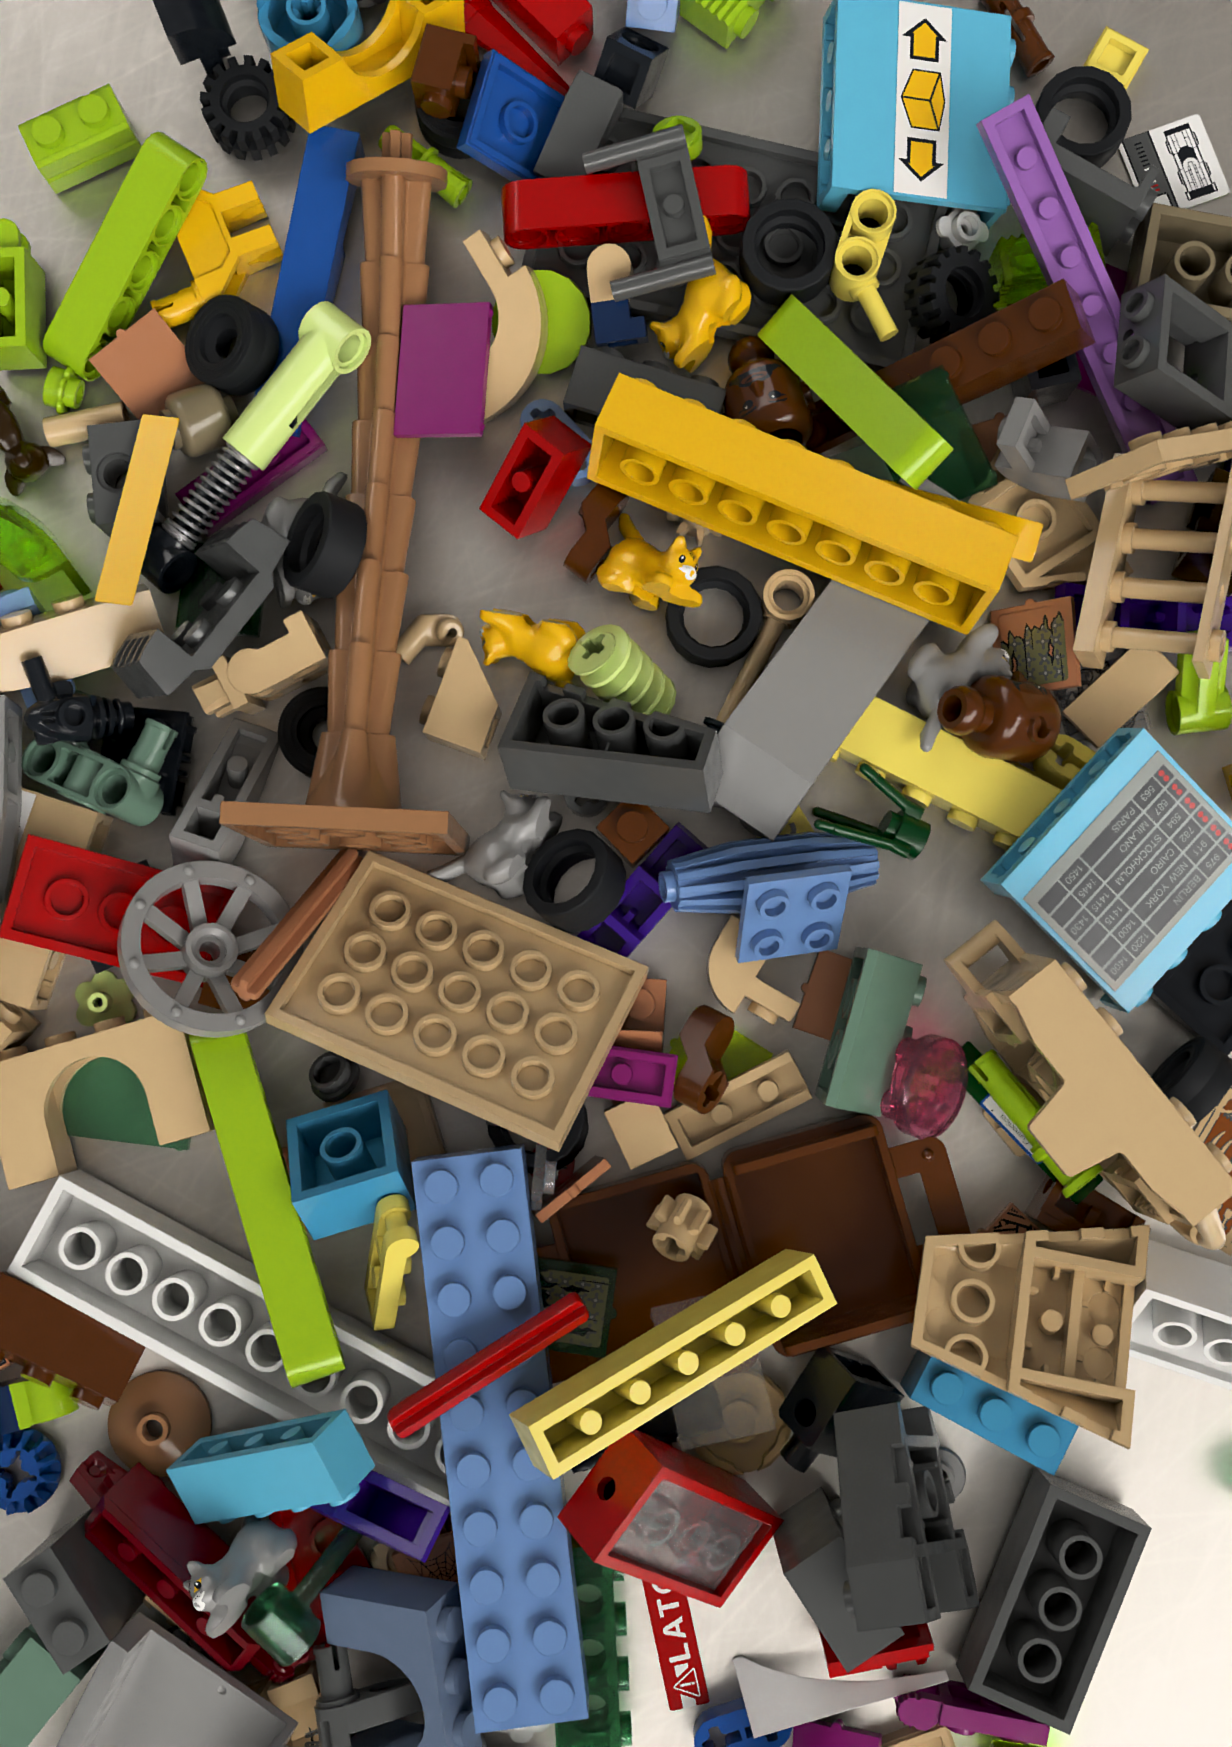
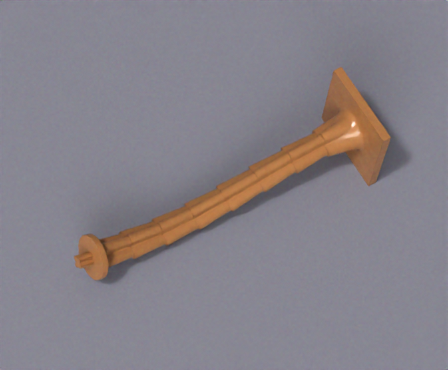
M400 130L382 132V157H364L346 162V181L361 187L365 261L360 262L362 326L371 335V347L365 360L357 368L358 420L352 422L351 494L346 495L345 499L358 504L365 511L367 536L363 555L354 577L344 591L336 596L335 649L328 651L327 732H321L305 805L221 801L219 824L267 847L324 850L355 848L358 851L370 850L372 852L463 856L469 849L470 836L449 811L402 809L396 738L390 735L402 659L401 654L396 653L409 581V576L404 573L416 508V500L411 496L421 438H396L394 436L402 313L404 305L426 304L430 266L425 264L431 193L446 189L448 171L442 166L412 159L413 134L402 133Z

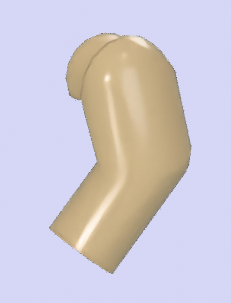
M421 614L412 621L399 637L396 653L401 654V660L409 665L424 647L454 646L457 637L463 638L464 636L463 625L457 617L451 614Z

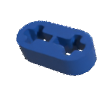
M743 1697L703 1711L695 1720L693 1735L695 1747H716L714 1741L708 1739L710 1738L709 1729L718 1726L722 1734H727L725 1735L726 1745L723 1747H781L789 1739L792 1727L754 1738Z

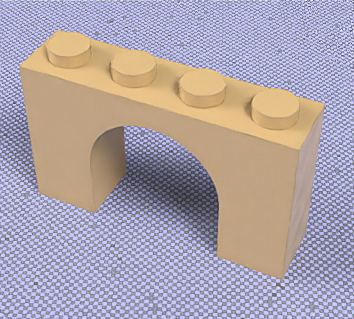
M143 1009L144 1019L127 1024L124 1016L104 1020L93 1024L95 1033L77 1038L75 1031L50 1036L44 1039L46 1048L28 1053L26 1046L1 1051L0 1158L8 1190L28 1186L78 1170L64 1117V1099L67 1088L76 1073L83 1066L100 1057L111 1058L123 1063L141 1081L147 1096L159 1146L214 1131V1123L190 1044L189 1034L165 1025Z

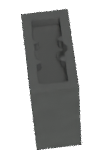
M1166 274L1122 294L1113 387L1177 429L1189 427L1191 431L1210 423L1216 422L1217 426L1232 421V322ZM1169 335L1185 346L1183 373L1167 362Z

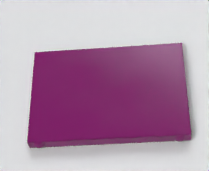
M490 302L404 305L394 419V436L396 438L483 437L493 306Z

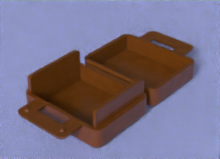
M855 1112L732 1147L724 1153L721 1159L723 1177L710 1180L705 1167L701 1163L689 1160L582 1190L580 1194L549 1217L555 1243L537 1248L539 1270L550 1269L608 1278L609 1287L601 1344L597 1348L576 1344L560 1348L559 1343L556 1341L549 1345L552 1383L569 1379L784 1249L815 1255L837 1304L773 1343L774 1349L779 1354L786 1357H794L815 1351L818 1348L833 1346L913 1323L924 1244L918 1246L916 1244L898 1179L920 1173L938 1235L971 1234L945 1145L938 1138L925 1137L888 1148L880 1121L872 1115ZM687 1193L699 1197L709 1206L712 1217L708 1224L718 1228V1232L709 1249L704 1250L699 1260L690 1255L686 1261L677 1262L664 1257L656 1250L652 1242L656 1231L647 1227L646 1224L665 1195H669L675 1200L679 1194ZM571 1287L568 1290H574L575 1292H578L580 1289H575ZM542 1291L543 1300L546 1298L544 1291ZM586 1329V1330H584V1331H581V1330H579V1331H580L581 1334H584L588 1329ZM758 1353L718 1378L750 1369L755 1364Z

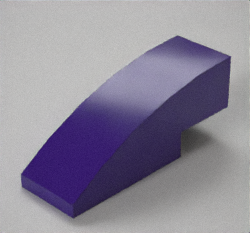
M373 1470L359 1483V1492L346 1503L335 1507L330 1506L329 1503L309 1507L362 1535L423 1563L426 1562L450 1513V1507Z

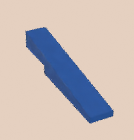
M324 126L311 134L308 133L271 312V318L278 329L280 344L276 364L268 379L299 341L298 330L305 314L320 302L329 301L332 304L334 303L346 256L343 242L357 186L346 181V162L365 157L359 132ZM268 379L258 389L255 390L254 397L264 386V384L268 381ZM302 423L291 436L300 438Z

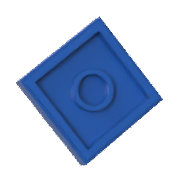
M492 49L483 55L456 148L511 182L541 178L534 175L533 170L565 96Z

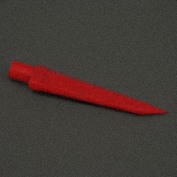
M464 0L465 33L475 35L478 46L487 52L494 49L565 96L570 88L569 85L492 6V2L489 0Z

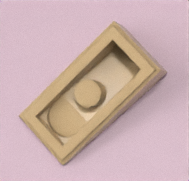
M1127 649L1061 713L1097 749L1179 674V671L1159 651Z

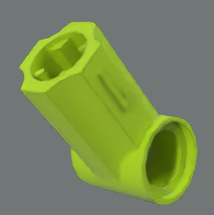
M1198 630L1188 631V632H1189V633H1198ZM1227 637L1222 662H1213L1210 679L1198 677L1192 663V654L1177 653L1176 668L1179 674L1176 676L1175 689L1168 691L1165 699L1166 722L1171 734L1174 736L1228 729L1232 718V705L1229 692L1225 686L1229 639Z

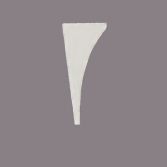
M743 1656L733 1658L754 1738L950 1681L946 1670L865 1681L816 1679L772 1670Z

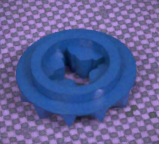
M26 1428L0 1436V1468L9 1467L20 1455L21 1469L32 1475V1477H25L18 1482L14 1489V1484L12 1483L13 1475L5 1472V1469H0V1508L6 1510V1515L22 1512L29 1514L52 1497L60 1482L61 1460L59 1453L52 1441L35 1429Z

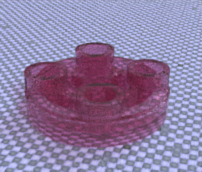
M935 1034L924 1035L918 1039L906 1037L898 1044L895 1052L897 1065L892 1076L890 1088L881 1099V1113L885 1118L893 1120L896 1127L908 1136L920 1140L926 1137L937 1138L952 1125L963 1105L968 1085L966 1055L959 1043L950 1038Z

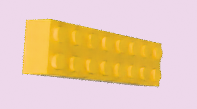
M619 373L594 426L587 479L965 635L969 634L999 592L1019 536L1004 531L1000 525L994 522L977 520L955 511L952 506L943 501L926 499L905 490L894 481L880 480L860 472L848 462L839 459L831 460L809 451L797 441L780 439L758 430L746 420L731 419L707 409L705 405L697 400L683 399L658 389L656 385L646 379H634Z

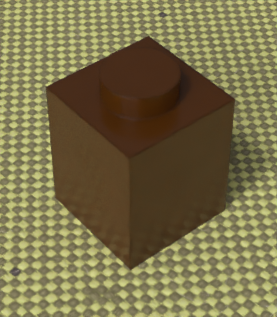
M623 802L596 826L597 833L632 869L669 833L670 828L648 805Z

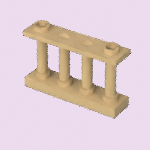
M1114 453L1113 458H1116L1123 454ZM1232 465L1228 483L1149 480L1143 482V479L1128 483L1121 488L1106 491L1073 646V652L1082 667L1103 669L1106 653H1113L1115 648L1192 654V663L1198 677L1210 679L1213 662H1222L1226 646V630H1220L1232 571ZM1146 501L1224 504L1218 533L1139 528L1138 523L1134 522L1137 505L1144 506ZM1136 549L1213 554L1208 583L1128 577V573L1124 572L1127 554H1134ZM1126 598L1203 604L1198 633L1118 627L1117 621H1113L1117 603H1124Z

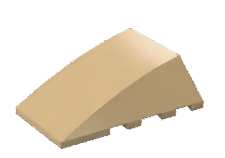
M1137 1225L1118 1229L1096 1227L1080 1228L1077 1231L1048 1232V1230H1034L1015 1234L993 1232L925 1236L910 1347L1115 1444L1130 1449L1136 1390L1126 1389L1135 1286L1146 1277L1150 1225Z

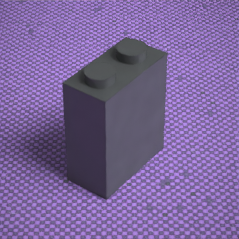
M91 1508L49 1536L3 1578L63 1675L111 1643L141 1606L146 1595L85 1537V1521L93 1511Z

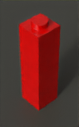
M492 0L558 67L569 56H577L583 52L592 39L593 8L587 0Z

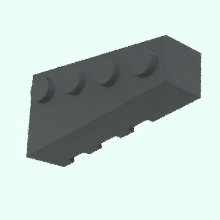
M531 671L497 746L510 789L711 813L723 776L717 730L658 711L646 715L632 710L630 702L612 697L609 703L587 696L585 688L567 683L564 688L547 683L546 676Z

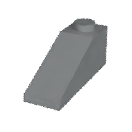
M234 717L169 834L173 866L192 861H218L233 864L246 836L219 824L221 801L259 802L279 748L277 732Z

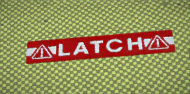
M642 1580L670 1710L675 1711L709 1703V1695L687 1596Z

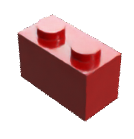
M554 415L524 423L479 509L517 540L547 529L588 456L591 444Z

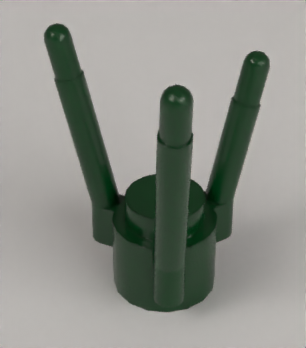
M867 763L860 765V772L902 809L898 813L891 810L888 811L877 828L821 807H814L812 809L813 815L821 818L814 821L816 829L882 848L910 860H914L921 853L931 831V825L921 820L925 809L909 801Z

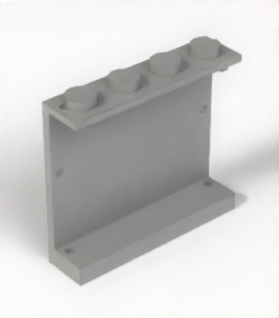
M139 1611L119 1631L111 1643L108 1644L56 1747H289L287 1743L299 1722Z

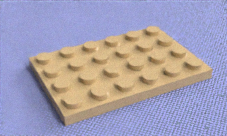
M368 850L264 1014L267 1024L559 1152L647 978L649 967Z

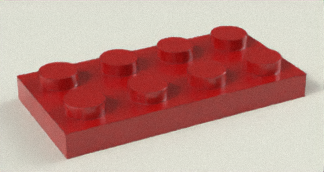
M28 834L1 922L0 938L120 967L117 953V938L122 918L138 890L148 880L163 870ZM200 885L207 923H216L234 891L214 885ZM179 888L163 896L154 906L190 933L182 890ZM143 922L141 930L142 955L180 951ZM200 952L202 958L207 961L211 960L209 953ZM182 969L150 973V975L183 983L187 973Z

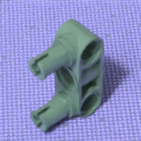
M76 690V691H75V693H84V694H87V693L82 692V691H80V690ZM147 718L146 724L128 759L122 758L120 764L89 750L88 742L58 741L41 746L37 745L34 739L24 750L22 769L29 778L56 790V793L103 815L107 813L134 826L142 827L153 822L162 810L164 795L160 788L161 785L158 784L161 779L158 773L174 739L177 738L179 733L162 723Z

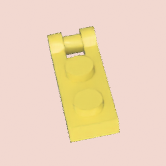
M401 1194L386 1196L376 1205L364 1284L373 1331L395 1328L398 1306L405 1305L406 1288L403 1276L411 1273V1255L416 1253L419 1248L416 1230L408 1225V1221L412 1216L409 1202Z

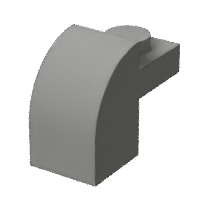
M1015 397L1008 416L1002 419L998 428L996 444L1001 451L994 465L995 468L1012 482L1039 494L1071 500L1065 479L1099 465L1103 459V454L1090 431L1050 425L1037 401L1032 398ZM1087 496L1073 499V501L1085 502Z

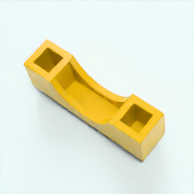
M389 0L386 12L377 28L366 40L351 49L335 51L311 31L270 53L278 107L311 134L405 82L412 76L426 24L465 33L464 0Z

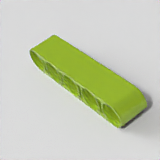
M163 132L151 134L141 146L43 339V349L47 355L66 368L70 366L75 374L87 382L94 381L101 376L89 359L117 338L116 331L118 329L127 330L207 177L208 168L206 161Z
M793 294L789 296L757 334L876 454L915 490L954 450L934 428Z

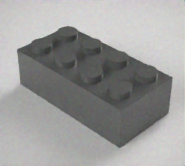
M1035 1466L956 1662V1666L967 1689L1070 1735L1152 1528L1132 1508L1059 1476H1053Z

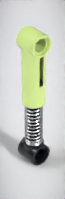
M320 302L305 314L298 330L299 341L224 435L223 439L229 448L222 447L225 452L224 455L217 454L219 461H211L212 470L205 468L208 475L206 477L200 475L202 483L195 482L194 485L197 489L195 491L189 490L191 497H183V500L186 502L184 506L177 504L180 511L178 513L172 511V515L175 517L166 518L162 525L153 523L141 575L162 593H176L191 581L198 566V558L193 550L197 547V542L202 541L200 534H208L205 527H213L212 519L219 520V516L216 513H224L223 505L230 506L228 498H236L233 493L234 490L241 492L239 484H247L245 477H252L251 469L258 470L260 468L262 471L266 469L340 374H348L357 369L368 355L371 347L369 331L331 302Z

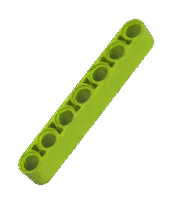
M247 1032L219 1038L200 1037L189 1034L198 1072L289 1383L292 1388L345 1370L344 1357L306 1229L291 1201L289 1172Z

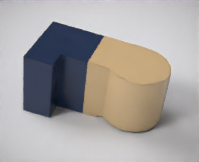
M616 244L598 246L591 252L587 260V277L597 347L607 346L615 348L649 343L645 317H632L630 298L618 302L614 301L610 281L634 274L629 255L622 247Z

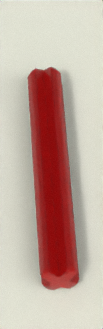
M576 1292L569 1293L396 1404L387 1414L393 1431L399 1438L408 1437L582 1325L589 1318V1311L585 1303Z

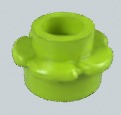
M53 366L46 376L43 387L44 405L56 408L57 414L69 412L70 408L77 410L84 398L85 381L79 379L70 366L66 369Z

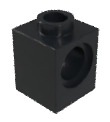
M623 27L607 36L594 76L621 89L623 92V104L636 109L652 98L669 48L628 27Z

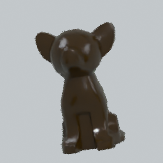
M0 386V450L5 453L4 463L7 468L4 479L9 492L13 496H20L26 482H35L45 474L49 466H60L66 462V459L55 448L25 441L18 420L10 410L12 402Z

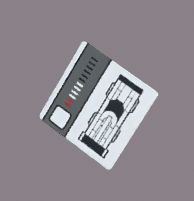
M1194 114L1123 139L1119 146V151L1134 187L1139 186L1151 165L1160 169L1151 188L1159 192L1153 203L1188 209L1230 193L1199 114Z

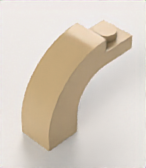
M478 230L465 239L463 243L491 288L496 299L499 315L497 333L489 351L484 424H487L512 407L524 395L536 377L546 350L548 315L544 294L534 270L524 265L514 273H511L509 267L514 265L515 261L500 236L498 235L491 239L489 234Z

